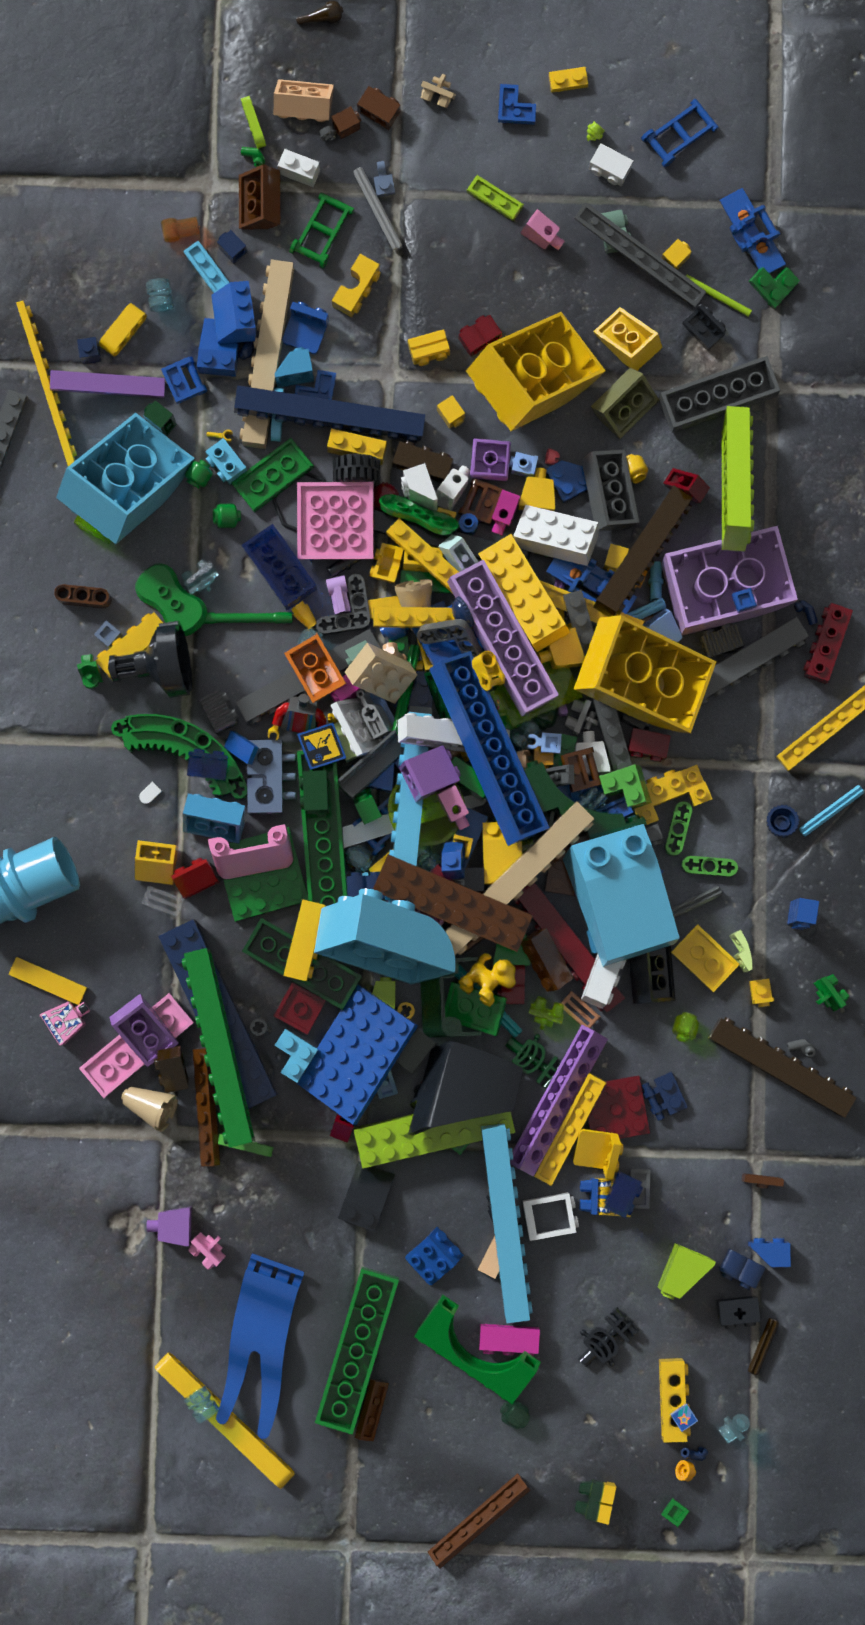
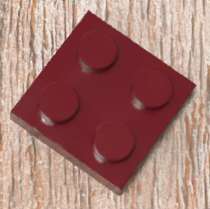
M292 982L274 1017L308 1035L326 1000Z

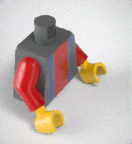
M301 694L299 697H290L289 702L283 703L276 709L272 721L273 727L268 730V738L274 732L277 734L275 741L278 740L279 726L282 730L298 733L324 726L327 721L326 716L318 708V702L312 703L308 695Z

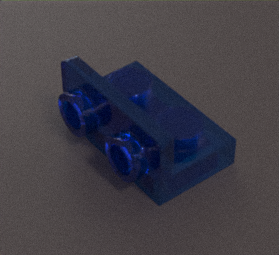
M194 749L193 752H188L187 776L226 781L229 758L227 755H224V752L213 751V754L205 753L203 749Z

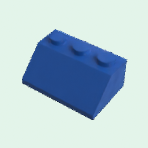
M249 281L230 282L211 295L218 344L255 341L256 327Z

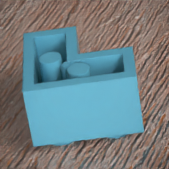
M285 1029L275 1044L276 1047L291 1056L281 1073L298 1083L318 1049Z

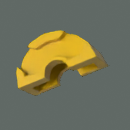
M382 543L380 549H376L374 560H377L375 566L372 565L369 576L395 584L404 549Z

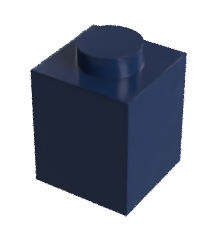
M232 230L228 233H223L218 238V248L233 264L247 253L246 245Z
M96 337L77 339L79 357L83 364L102 362L99 342Z

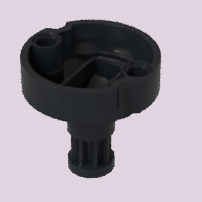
M180 621L160 623L146 650L136 651L134 654L123 656L110 655L108 671L113 682L132 677H151L169 698L190 695L192 691V667L187 639Z

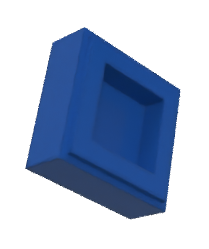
M751 588L732 593L731 596L738 613L757 607Z

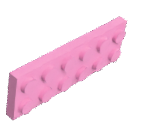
M170 993L152 1007L175 1039L194 1024L193 1020ZM118 1035L79 1069L100 1095L105 1098L145 1064L123 1038Z

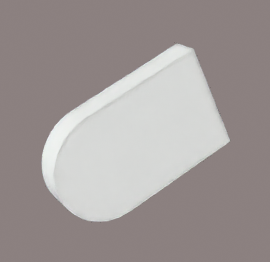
M152 781L140 793V801L144 804H149L162 791Z

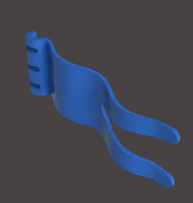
M252 1253L243 1277L232 1326L227 1379L216 1415L218 1423L225 1424L228 1421L245 1377L251 1352H258L261 1362L262 1393L257 1434L261 1439H266L269 1436L279 1402L283 1357L289 1324L297 1292L305 1273L304 1271ZM257 1261L261 1262L258 1273L254 1272ZM274 1267L278 1268L275 1279L271 1278ZM291 1273L296 1274L292 1285L288 1284Z

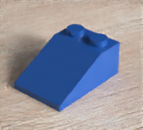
M204 318L198 350L199 374L236 377L240 342L218 344L215 320L210 318Z

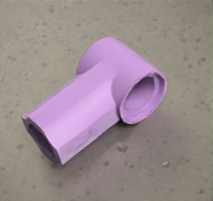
M345 576L326 579L335 615L350 613L351 608L347 597L348 590Z

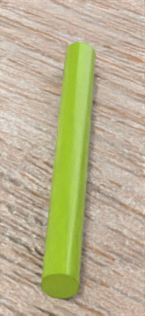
M688 274L686 275L687 278L704 289L706 294L747 317L751 314V309Z

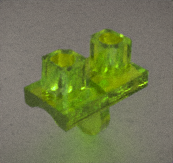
M537 996L534 1003H531L529 1014L535 1015L534 1022L541 1024L540 1030H543L544 1026L552 1028L554 1022L562 1024L564 1004L554 1002L552 1010L545 1008L547 999Z

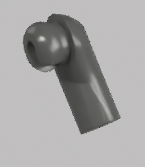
M805 1039L787 1043L789 1052L800 1050L807 1057H813L816 1054L814 1045Z

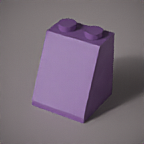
M443 745L405 760L399 767L415 802L423 800L460 781V772L456 766H453L451 753Z

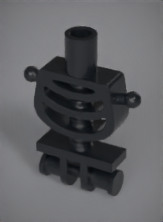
M618 1307L610 1313L617 1319L615 1322L608 1316L604 1317L612 1326L611 1330L607 1331L601 1327H594L589 1333L584 1329L580 1331V1334L585 1336L583 1342L588 1349L578 1359L585 1367L596 1357L602 1363L608 1361L609 1365L613 1367L615 1362L611 1358L618 1353V1345L614 1337L619 1334L628 1343L630 1339L623 1332L627 1330L631 1334L630 1336L633 1337L639 1331V1329L632 1325L633 1322L631 1320L628 1322L625 1320L627 1315L625 1313L622 1314ZM622 1322L624 1326L619 1329L618 1325ZM603 1332L605 1333V1336L601 1338L599 1335L594 1333ZM591 1338L598 1339V1343H595ZM610 1341H612L614 1344V1349L612 1352L610 1347L608 1346ZM604 1347H606L608 1352L606 1356L602 1350Z

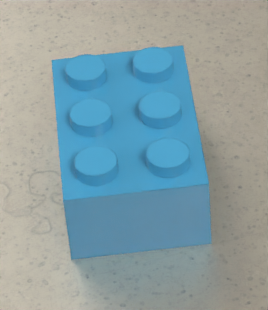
M188 794L183 810V832L210 838L222 837L229 842L240 843L245 824V805H241L238 802L222 801L219 798H207L200 794Z

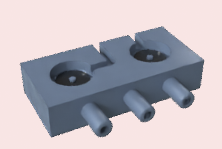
M249 740L258 746L259 749L252 765L247 764V775L252 776V778H247L248 814H283V800L296 799V792H283V781L296 780V773H283V762L296 761V754H283L282 740Z

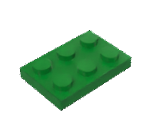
M451 982L442 1019L497 1036L507 998L494 994V1003L489 1007L479 1000L481 997L478 995L480 989L474 988L470 994H467L460 988L458 982Z

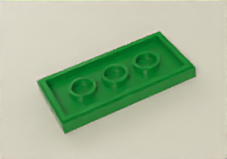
M290 438L231 482V484L255 513L311 471L314 465L293 439Z

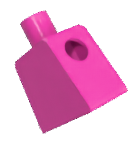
M502 489L492 516V520L495 521L492 529L493 533L503 535L505 527L511 526L520 502L519 495ZM501 512H507V517L501 518Z

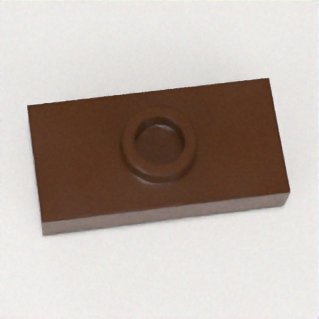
M742 1174L743 1182L757 1183L756 1187L768 1188V1185L782 1187L784 1185V1180L780 1177Z

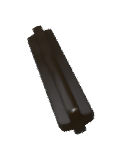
M769 1318L748 1368L751 1374L758 1375L779 1325V1322L775 1319Z

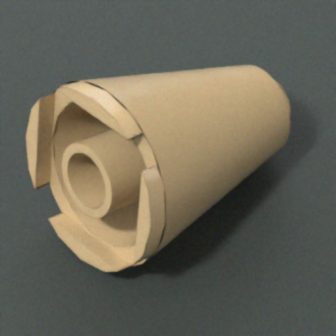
M421 579L420 582L412 580L395 586V592L401 607H431L432 580Z
M136 1087L125 1089L121 1097L123 1105L159 1132L164 1131L169 1124L166 1122L169 1118L173 1119L178 1105L177 1096L173 1094Z

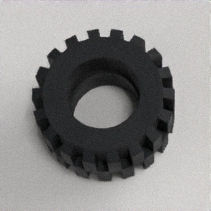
M346 454L333 459V482H374V487L380 484V460L366 454Z

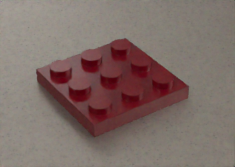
M639 1075L605 1081L607 1083L588 1117L589 1129L616 1133L620 1139L649 1134V1125Z

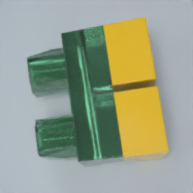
M591 1479V1482L580 1481L578 1492L588 1495L587 1502L576 1501L575 1512L584 1515L585 1519L609 1525L616 1491L615 1483H605Z

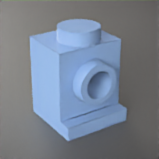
M516 452L515 457L511 456L509 467L512 468L511 474L534 477L538 456ZM520 461H524L527 464L525 466L520 465Z

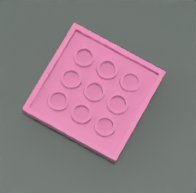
M297 482V559H374V482Z

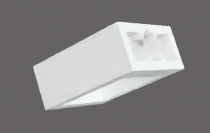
M568 1192L522 1200L530 1241L576 1233L579 1223L577 1216H573L572 1208H575L574 1197H570ZM565 1199L570 1228L537 1233L532 1205Z

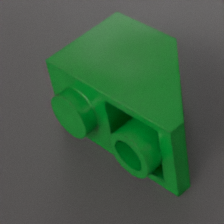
M370 788L364 789L353 799L364 825L382 817Z

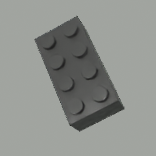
M625 450L593 451L583 457L581 460L593 520L598 522L599 531L624 530L638 524L639 518Z

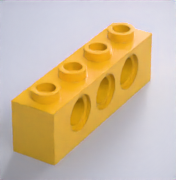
M682 1358L659 1359L661 1434L663 1442H687V1436L691 1435L690 1427L681 1432L677 1425L671 1424L672 1417L670 1414L686 1404V1396H689V1385L685 1384V1376H688V1364H685ZM673 1375L679 1376V1382L675 1385L669 1383V1379ZM674 1395L680 1397V1401L676 1405L670 1404V1399Z

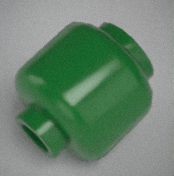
M200 460V462L192 461L185 473L186 482L198 489L206 487L213 475L212 470L209 469L210 464L203 460Z
M218 504L216 509H213V523L218 528H235L237 523L241 521V511L237 510L235 504Z

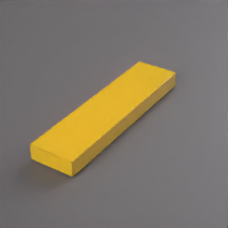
M19 957L15 958L8 974L77 1005L81 1004L87 987Z

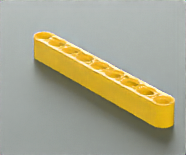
M168 1352L155 1365L157 1372L278 1488L282 1489L295 1475L290 1466L233 1412H231L225 1424L218 1423L216 1415L221 1400L172 1353Z

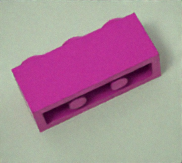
M480 1324L479 1350H483L484 1354H495V1351H502L503 1355H514V1352L523 1353L526 1351L534 1357V1354H539L540 1329L539 1327Z

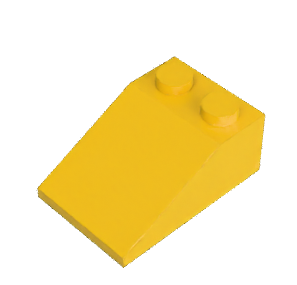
M621 307L593 331L622 363L636 371L663 348L659 334Z
M486 822L483 823L484 885H492L522 856V841L508 846L498 823Z

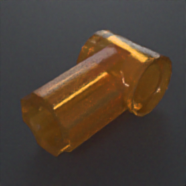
M197 217L181 220L167 218L161 221L165 242H176L181 237L200 234Z

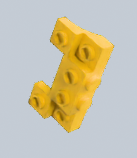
M694 765L675 772L674 769L664 773L665 777L657 779L656 776L646 780L652 803L634 808L633 811L635 815L638 814L639 817H645L648 825L659 821L654 809L657 805L688 793L695 807L712 800V796L706 782L703 780L698 765Z

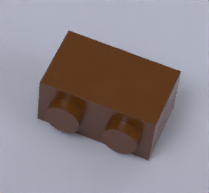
M368 86L357 103V112L387 130H390L401 112L400 104L395 98H388L380 89H373Z

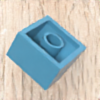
M301 347L289 352L274 373L278 388L314 382L309 349Z

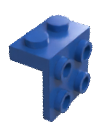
M292 302L290 307L291 317L282 341L285 345L294 348L302 347L309 349V353L317 354L329 323V315L325 310L310 308L304 302Z
M436 1227L419 1245L406 1255L405 1259L427 1284L433 1285L451 1270L464 1255L448 1239L446 1234Z

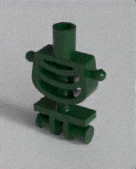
M539 1034L534 1036V1040L527 1039L524 1045L511 1037L505 1046L516 1054L512 1062L522 1068L533 1063L534 1068L530 1070L523 1069V1073L526 1074L534 1072L537 1068L541 1069L542 1073L536 1082L540 1084L545 1076L548 1077L545 1084H542L547 1089L553 1076L547 1073L550 1069L556 1073L560 1063L556 1068L553 1067V1064L558 1057L554 1056L548 1065L543 1062L545 1048L537 1043L540 1039ZM532 1044L535 1046L533 1054L530 1053ZM538 1047L541 1049V1058H540V1059H538V1058L536 1057L537 1052H538ZM524 1059L528 1060V1061H527L525 1064H523V1065H520V1064H519V1063H520L521 1061H523Z

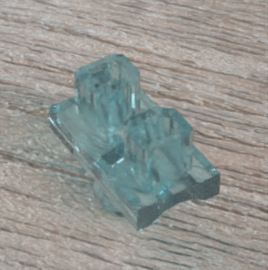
M205 560L197 563L196 567L199 571L194 575L191 571H186L182 574L183 584L190 594L196 591L200 592L205 588L210 592L212 589L209 585L219 575L211 562L208 564Z
M594 786L585 795L580 794L578 796L580 798L578 803L583 807L596 811L606 805L608 798Z
M737 1414L733 1420L729 1416L723 1419L726 1424L720 1427L718 1431L728 1444L736 1438L739 1441L745 1438L741 1432L746 1431L750 1426V1421L746 1415Z

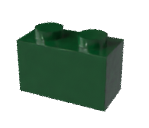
M156 400L152 404L149 403L144 409L143 415L145 420L165 436H168L177 425L174 415Z

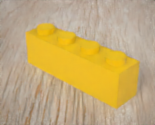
M154 612L146 614L138 626L134 625L126 632L127 635L122 639H116L109 650H103L97 655L98 659L95 661L111 680L112 678L108 671L109 656L130 655L136 651L146 650L155 630L159 627L160 623H163Z
M302 900L283 976L306 982L308 978L312 979L314 967H311L313 959L316 960L318 954L314 953L321 908L326 907V905Z

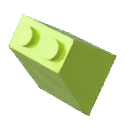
M675 1243L657 1287L661 1290L663 1296L672 1300L675 1297L680 1299L715 1266L716 1262L705 1255Z

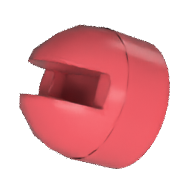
M548 449L545 456V464L553 465L558 463L559 460L556 458L560 457L559 453L556 450Z

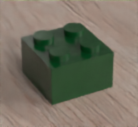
M303 771V776H299L300 788L304 793V796H300L301 809L306 814L329 813L327 771Z

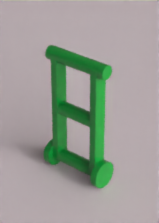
M321 192L318 197L320 202L300 239H294L289 253L294 254L296 251L320 263L319 267L324 269L329 259L327 253L348 214L352 215L355 208ZM325 203L344 211L334 230L316 221ZM311 228L330 236L321 255L302 246Z

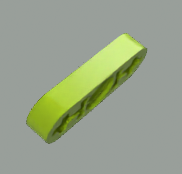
M250 96L240 98L256 147L258 149L265 147V139Z

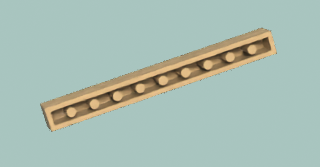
M271 259L270 266L267 265L266 267L268 281L263 286L265 300L264 302L261 301L260 304L262 319H258L257 323L259 338H255L254 349H257L256 356H252L251 367H254L253 374H249L248 385H251L252 388L274 391V387H276L274 373L279 368L282 339L294 275L293 262ZM253 415L243 417L242 421L245 422L244 429L241 428L239 437L242 440L243 446L266 449L271 418L262 420Z
M575 802L483 894L507 905L512 899L516 901L524 893L522 889L526 885L530 887L538 879L536 875L541 871L545 873L552 866L550 862L554 858L559 859L566 852L564 848L568 844L572 846L580 838L578 834L582 830L586 832L592 827L594 818L578 802ZM453 924L445 930L452 943L455 955L457 953L461 955L468 948L466 944L471 939L475 941L479 937Z

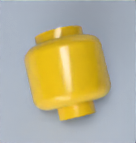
M634 454L626 456L631 482L640 483L645 480L648 467L643 457Z

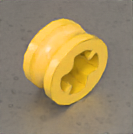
M408 1002L401 1003L397 1011L401 1013L403 1006L407 1005V1008L410 1006L412 1010L409 1011L410 1015L407 1018H412L415 1013L414 1006Z

